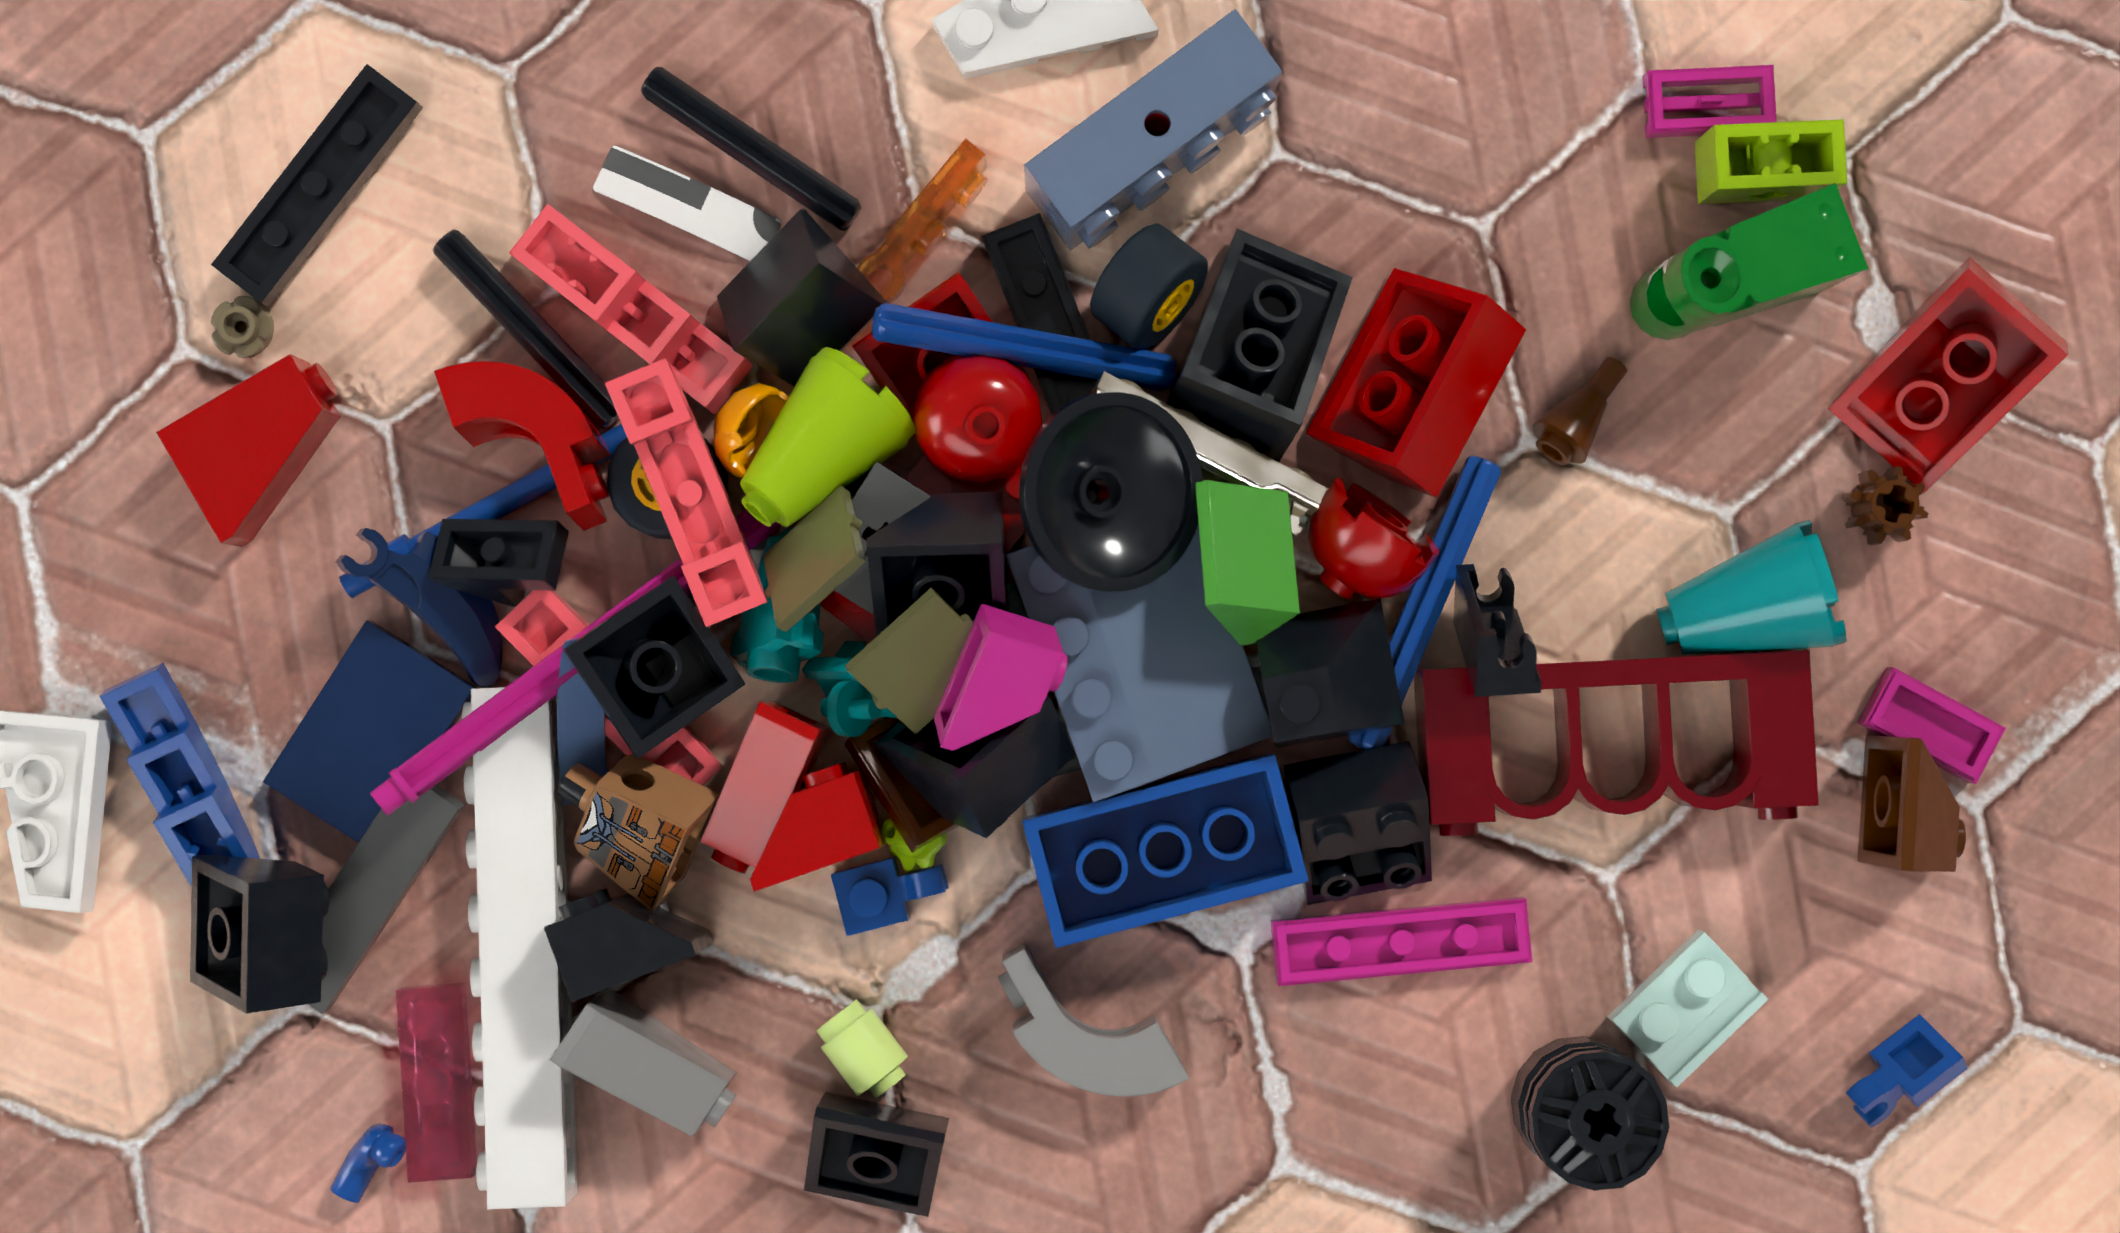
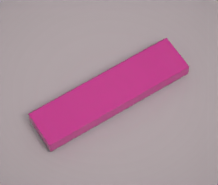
M1524 897L1270 920L1276 983L1278 986L1532 962L1527 901Z

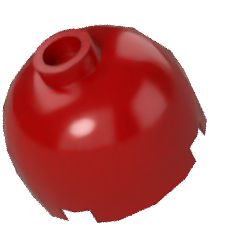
M978 354L969 356L955 355L931 369L923 381L924 384L918 391L911 414L915 426V439L931 464L951 478L973 483L1003 479L1023 465L1026 452L1034 436L1042 426L1043 421L1039 395L1026 374L1005 359Z
M1342 478L1334 480L1323 496L1319 509L1313 513L1310 519L1308 541L1311 553L1324 568L1319 578L1328 588L1347 599H1350L1355 591L1369 598L1377 599L1391 598L1409 590L1436 559L1439 549L1426 534L1423 535L1418 543L1407 534V527L1411 520L1380 497L1355 483H1352L1346 492Z

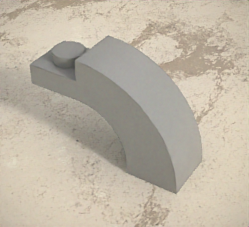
M1025 943L1003 955L1002 964L1006 972L999 975L998 979L1015 1009L1018 1010L1027 1005L1031 1012L1013 1023L1012 1033L1032 1059L1046 1071L1074 1087L1092 1093L1123 1097L1160 1092L1189 1079L1184 1064L1155 1015L1135 1025L1120 1029H1103L1088 1025L1072 1016L1061 1005Z

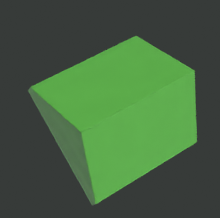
M1210 480L1195 482L1205 606L1240 646L1254 644L1257 640L1300 614L1288 492Z

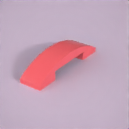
M662 359L605 382L628 441L636 449L682 560V571L705 626L708 627L767 603L762 583L729 497L668 359Z
M533 590L495 628L535 666L561 647L565 641L573 638L590 624L556 592ZM604 712L605 735L625 755L633 754ZM688 725L641 756L703 786L723 767Z

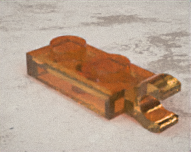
M966 138L887 232L882 245L874 253L866 256L857 267L867 279L877 269H886L892 274L890 285L881 294L888 303L898 299L904 291L906 284L904 264H908L917 252L926 257L941 241L948 229L942 223L957 204L964 209L967 208L980 194L988 181V178L983 175V172L987 169L986 154Z

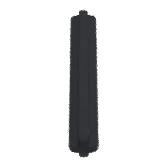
M655 67L649 73L641 87V93L645 99L837 229L845 231L853 224L861 209L857 198L663 67Z
M454 229L446 233L435 244L433 248L434 255L597 426L605 429L614 424L619 419V416L605 382L460 231Z

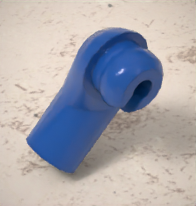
M381 1123L372 1125L348 1152L330 1190L347 1201L359 1203L378 1166L382 1168L394 1167L400 1162L407 1148L404 1137L394 1134L393 1127Z

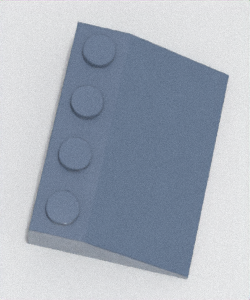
M1199 524L1187 550L1169 571L1145 586L1127 591H1097L1073 584L1054 572L1042 560L1033 545L1006 555L1028 618L1055 626L1063 651L1067 655L1066 672L1060 687L1055 691V695L1093 802L1158 780L1273 736L1271 724L1243 646L1239 645L1205 606Z

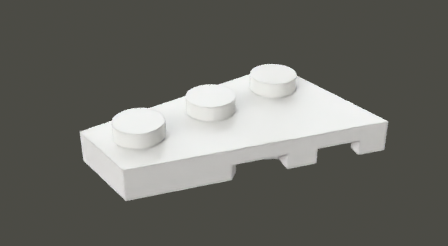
M963 0L931 19L933 28L964 79L1039 63L1040 59L1079 51L1080 54L1102 49L1103 45L1135 38L1136 41L1153 38L1158 36L1159 31L1141 0Z
M0 710V789H5L12 821L6 834L21 907L73 913L94 911L112 720Z

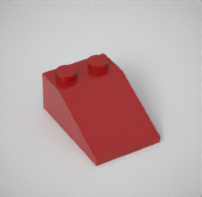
M1969 257L1918 308L1831 403L1828 409L1893 467H1902L1903 476H1906L1913 485L1924 484L1925 488L1922 492L1925 493L2068 356L2067 342Z

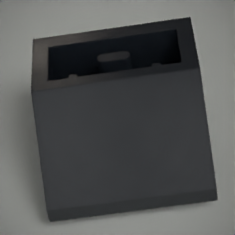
M1410 741L1283 765L1287 801L1309 880L1303 883L1307 905L1326 901H1341L1352 896L1389 889H1404L1415 884L1432 881L1428 795Z

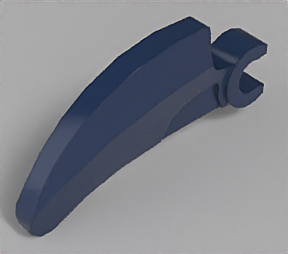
M360 529L356 536L370 546V560L366 564L360 565L351 557L340 555L335 561L340 570L349 576L366 578L410 609L440 636L459 659L474 684L479 687H491L496 683L500 675L502 661L501 633L495 628L499 620L492 600L434 583L428 578L438 537L431 532H423L410 552L402 555L388 550L386 540L376 530Z

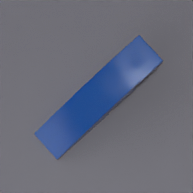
M164 663L105 689L99 697L132 752L126 760L158 813L153 824L191 888L192 856L215 855L261 859L230 788L196 720Z

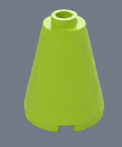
M825 347L810 359L740 481L741 488L746 494L741 500L743 506L765 526L771 527L775 521L783 526H790L815 509L839 486L846 488L871 471L876 462L881 464L906 447L908 441L915 434L914 423L898 398L887 387L878 394L862 380L870 371L841 351Z

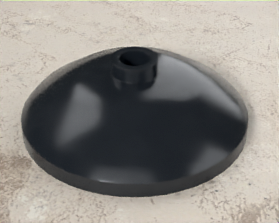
M1122 392L1096 393L1078 398L1057 410L1046 420L1034 436L1026 452L1019 482V504L1025 530L1042 560L1054 572L1073 584L1087 589L1108 592L1127 591L1145 586L1164 575L1178 562L1195 535L1199 524L1195 482L1203 481L1201 466L1195 448L1183 427L1170 413L1153 401ZM1092 480L1098 487V496L1093 503L1088 500L1086 495L1087 486Z

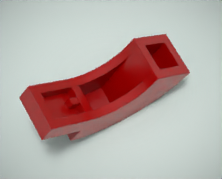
M466 362L434 371L453 428L473 447L501 438H518L541 446L546 455L566 514L583 531L608 522L600 500L609 497V493L603 476L595 462L607 458L611 454L597 428L559 386L534 371L502 362Z

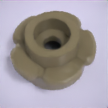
M237 296L234 302H223L214 310L211 317V324L215 327V331L212 333V340L215 346L227 355L236 353L238 357L243 359L252 358L260 354L272 340L274 332L273 318L270 313L262 309V304L253 297ZM244 321L247 328L244 332L238 333L236 325Z

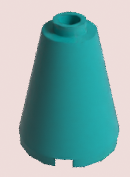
M1810 520L1795 523L1666 592L1665 596L1668 606L1656 609L1666 645L1679 642L1682 654L1824 648L1847 642L1844 620L1835 622L1831 607H1834L1835 602H1839L1822 544L1818 534H1812V522Z

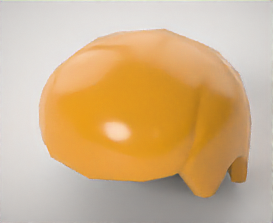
M761 383L735 392L715 416L713 427L715 454L720 464L731 474L741 479L743 478L789 397L783 391H778L775 387Z

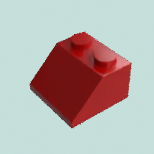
M842 762L802 776L806 789L790 795L749 879L754 892L870 852L886 843L881 833L883 823L870 785L860 770L849 773L846 763Z

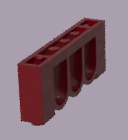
M1810 650L1536 664L1542 682L1541 690L1553 689L1557 770L1556 778L1548 792L1537 800L1524 804L1515 803L1505 797L1496 784L1492 764L1489 696L1475 697L1467 667L1417 670L1414 675L1418 765L1428 795L1429 824L1439 825L1440 836L1478 834V823L1496 822L1495 809L1506 815L1533 820L1551 816L1567 806L1573 798L1592 810L1628 815L1646 810L1664 795L1679 805L1716 811L1737 805L1758 809V819L1760 820L1798 818L1797 806L1819 805ZM1729 680L1734 752L1732 770L1725 782L1714 791L1698 795L1686 788L1676 772L1673 757L1669 683ZM1641 685L1646 759L1644 774L1638 785L1625 796L1607 799L1598 794L1586 778L1583 766L1579 688Z

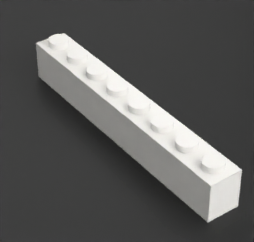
M505 687L471 689V702L464 703L462 719ZM557 695L485 749L474 754L473 766H467L464 775L466 801L468 804L475 805V830L468 831L466 857L469 868H477V894H471L468 921L471 932L479 933V958L472 960L470 985L472 995L474 997H481V1022L475 1023L473 1028L472 1050L475 1061H483V1087H478L476 1090L474 1114L477 1126H485V1151L479 1152L476 1178L478 1189L480 1191H487V1210L563 1207L578 1194L574 1074L550 1061L572 1027V1002L543 928L562 919L558 907L568 903L565 805L562 803V797L557 794L560 785L557 748Z

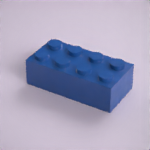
M1271 753L1129 789L1095 802L1091 799L1023 817L1022 820L1055 948L1309 881L1276 756Z

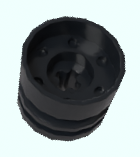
M1584 1036L1556 1039L1534 1051L1517 1072L1511 1093L1513 1123L1525 1145L1566 1182L1594 1191L1622 1188L1644 1176L1662 1154L1669 1131L1667 1101L1656 1080L1649 1072L1609 1044ZM1589 1108L1593 1111L1601 1110L1607 1115L1606 1121L1602 1126L1597 1123L1589 1125L1583 1119L1585 1112Z

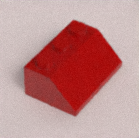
M1394 268L1305 434L1393 482L1437 498L1527 329L1488 295Z

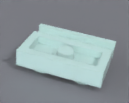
M1697 930L1607 1017L1647 1060L1664 1075L1665 1079L1677 1088L1769 999L1748 980L1749 978L1704 931Z

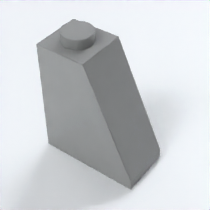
M612 989L607 990L586 1004L550 1059V1061L564 1070L692 1137L704 1122L715 1128L736 1097L735 1093L727 1089L737 1073L736 1071Z

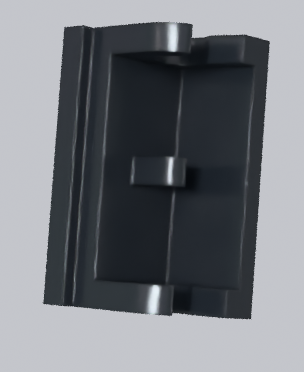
M1474 564L1456 565L1453 624L1475 697L1541 693L1542 682L1536 667L1537 650L1532 637L1524 632L1517 609H1514L1515 587L1511 574L1506 568H1501L1497 577L1499 581L1498 589L1492 594L1482 595L1476 592L1479 582Z

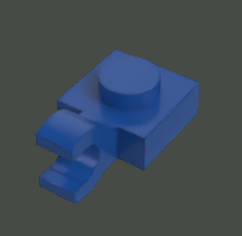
M895 857L831 874L846 936L908 921L911 916L907 901L936 895L949 889L943 864L900 875Z
M1919 1014L1869 1052L1873 1063L1878 1069L1856 1082L1846 1094L1856 1104L1853 1106L1854 1110L1872 1128L1884 1121L1893 1112L1898 1100L1903 1095L1918 1108L1968 1068L1964 1057Z

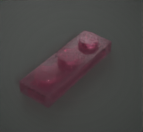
M466 983L401 987L396 990L408 1183L472 1178L476 1175L477 1154Z

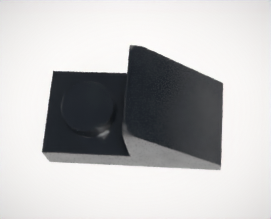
M442 519L428 578L434 583L516 607L523 600L525 590L556 591L569 531L557 520Z

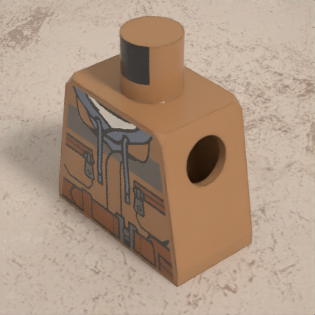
M634 754L623 757L604 777L582 763L577 762L567 772L557 791L559 796L585 812L574 839L576 850L651 911H654L686 877L720 796L715 791L642 757L636 758Z

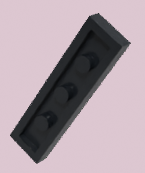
M366 64L211 265L260 303L270 307L423 107L370 65Z

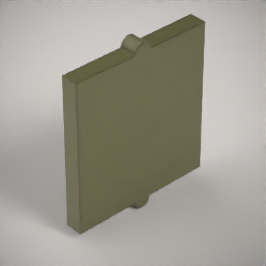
M839 486L763 555L768 581L765 596L771 599L776 627L785 632L792 628L866 562L859 533L862 521L855 516L850 492L842 486Z
M930 588L852 658L845 667L856 680L873 694L872 699L878 709H885L887 707L911 731L917 734L934 719L973 621L969 615L959 616Z

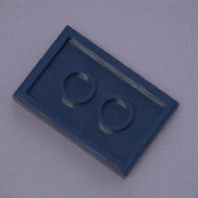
M366 620L263 782L359 843L381 810V807L371 796L370 792L391 777L389 774L391 770L398 768L453 727L462 715L464 703L471 701V689L477 687L374 621Z

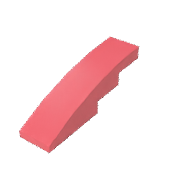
M549 204L545 206L509 251L510 255L646 362L652 364L667 358L682 390L714 415L754 366L744 356L733 351L730 345L707 329L691 314Z

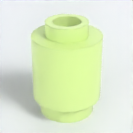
M857 999L816 1030L825 1042L820 1048L856 1096L869 1090L876 1099L906 1075L899 1065L908 1055L874 1010L870 1008L866 1011Z

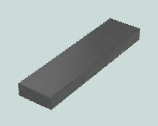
M437 784L420 796V799L412 803L409 800L389 816L381 809L329 887V910L326 916L323 917L322 945L325 948L328 959V970L326 977L321 980V1002L308 1004L321 1014L331 1009L465 807L463 802Z

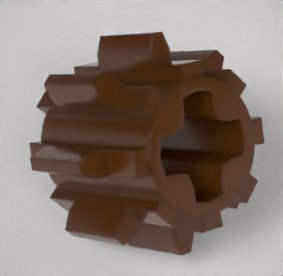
M1899 466L1887 469L1882 477H1879L1872 469L1859 473L1860 484L1856 486L1859 491L1842 494L1841 497L1847 506H1851L1852 516L1847 518L1846 528L1859 526L1864 529L1862 535L1867 536V544L1871 546L1882 544L1886 535H1890L1896 542L1910 540L1911 532L1909 529L1914 527L1911 522L1928 518L1929 513L1924 510L1923 506H1919L1918 496L1923 494L1924 484L1912 486L1906 482L1907 477L1903 476L1902 467ZM1884 495V503L1893 507L1891 516L1885 517V509L1876 505L1878 496Z

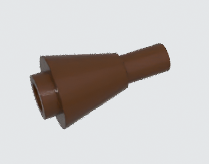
M1607 357L1586 386L1578 388L1532 425L1533 433L1538 439L1536 446L1545 457L1560 465H1567L1568 462L1581 464L1586 461L1607 406L1606 400L1626 375V366L1613 357Z

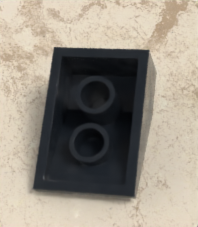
M1236 229L1182 359L1166 404L1191 412L1200 422L1231 438L1244 440L1250 443L1256 451L1280 462L1304 421L1353 277L1240 229Z

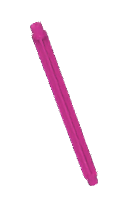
M746 509L736 516L749 551L780 527H784L776 521L771 527L765 526ZM681 558L571 639L580 638L671 576H675L687 596L691 595V590L681 568L683 566ZM563 645L398 768L389 772L391 777L370 792L385 814L389 816L409 800L412 803L420 799V796L461 767L466 760L478 751L485 749L556 696L558 687L578 673L575 668H572L559 677Z

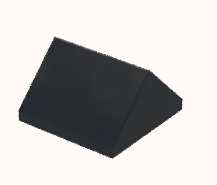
M805 209L799 210L717 295L733 351L794 387L810 359L816 356L822 348L829 347L842 352L873 321L876 308L888 303Z
M825 1092L816 1107L804 1191L928 1217L949 1118Z

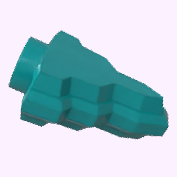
M795 526L782 531L778 536L768 538L761 556L758 572L764 592L768 587L763 555ZM766 596L767 603L743 612L740 628L733 635L729 655L737 660L739 665L746 667V674L753 678L775 683L795 682L799 678L801 662L811 659L822 652L824 632L819 628L821 605L820 603L816 605L792 628L785 632L776 627L772 602Z

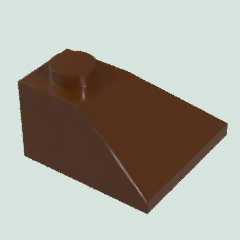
M1865 736L1857 862L1901 871L1956 872V858L1961 857L1965 849L1966 829L1964 822L1959 819L1960 806L1923 740L1920 738Z

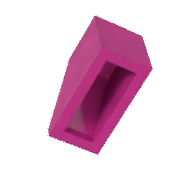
M981 604L934 716L942 748L954 751L1040 712L1048 691H1057L1063 681L1067 668V655L1063 651L1055 626Z

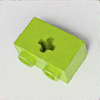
M1844 119L1712 126L1695 141L1698 204L1790 201L1834 183L1840 189L1847 184Z

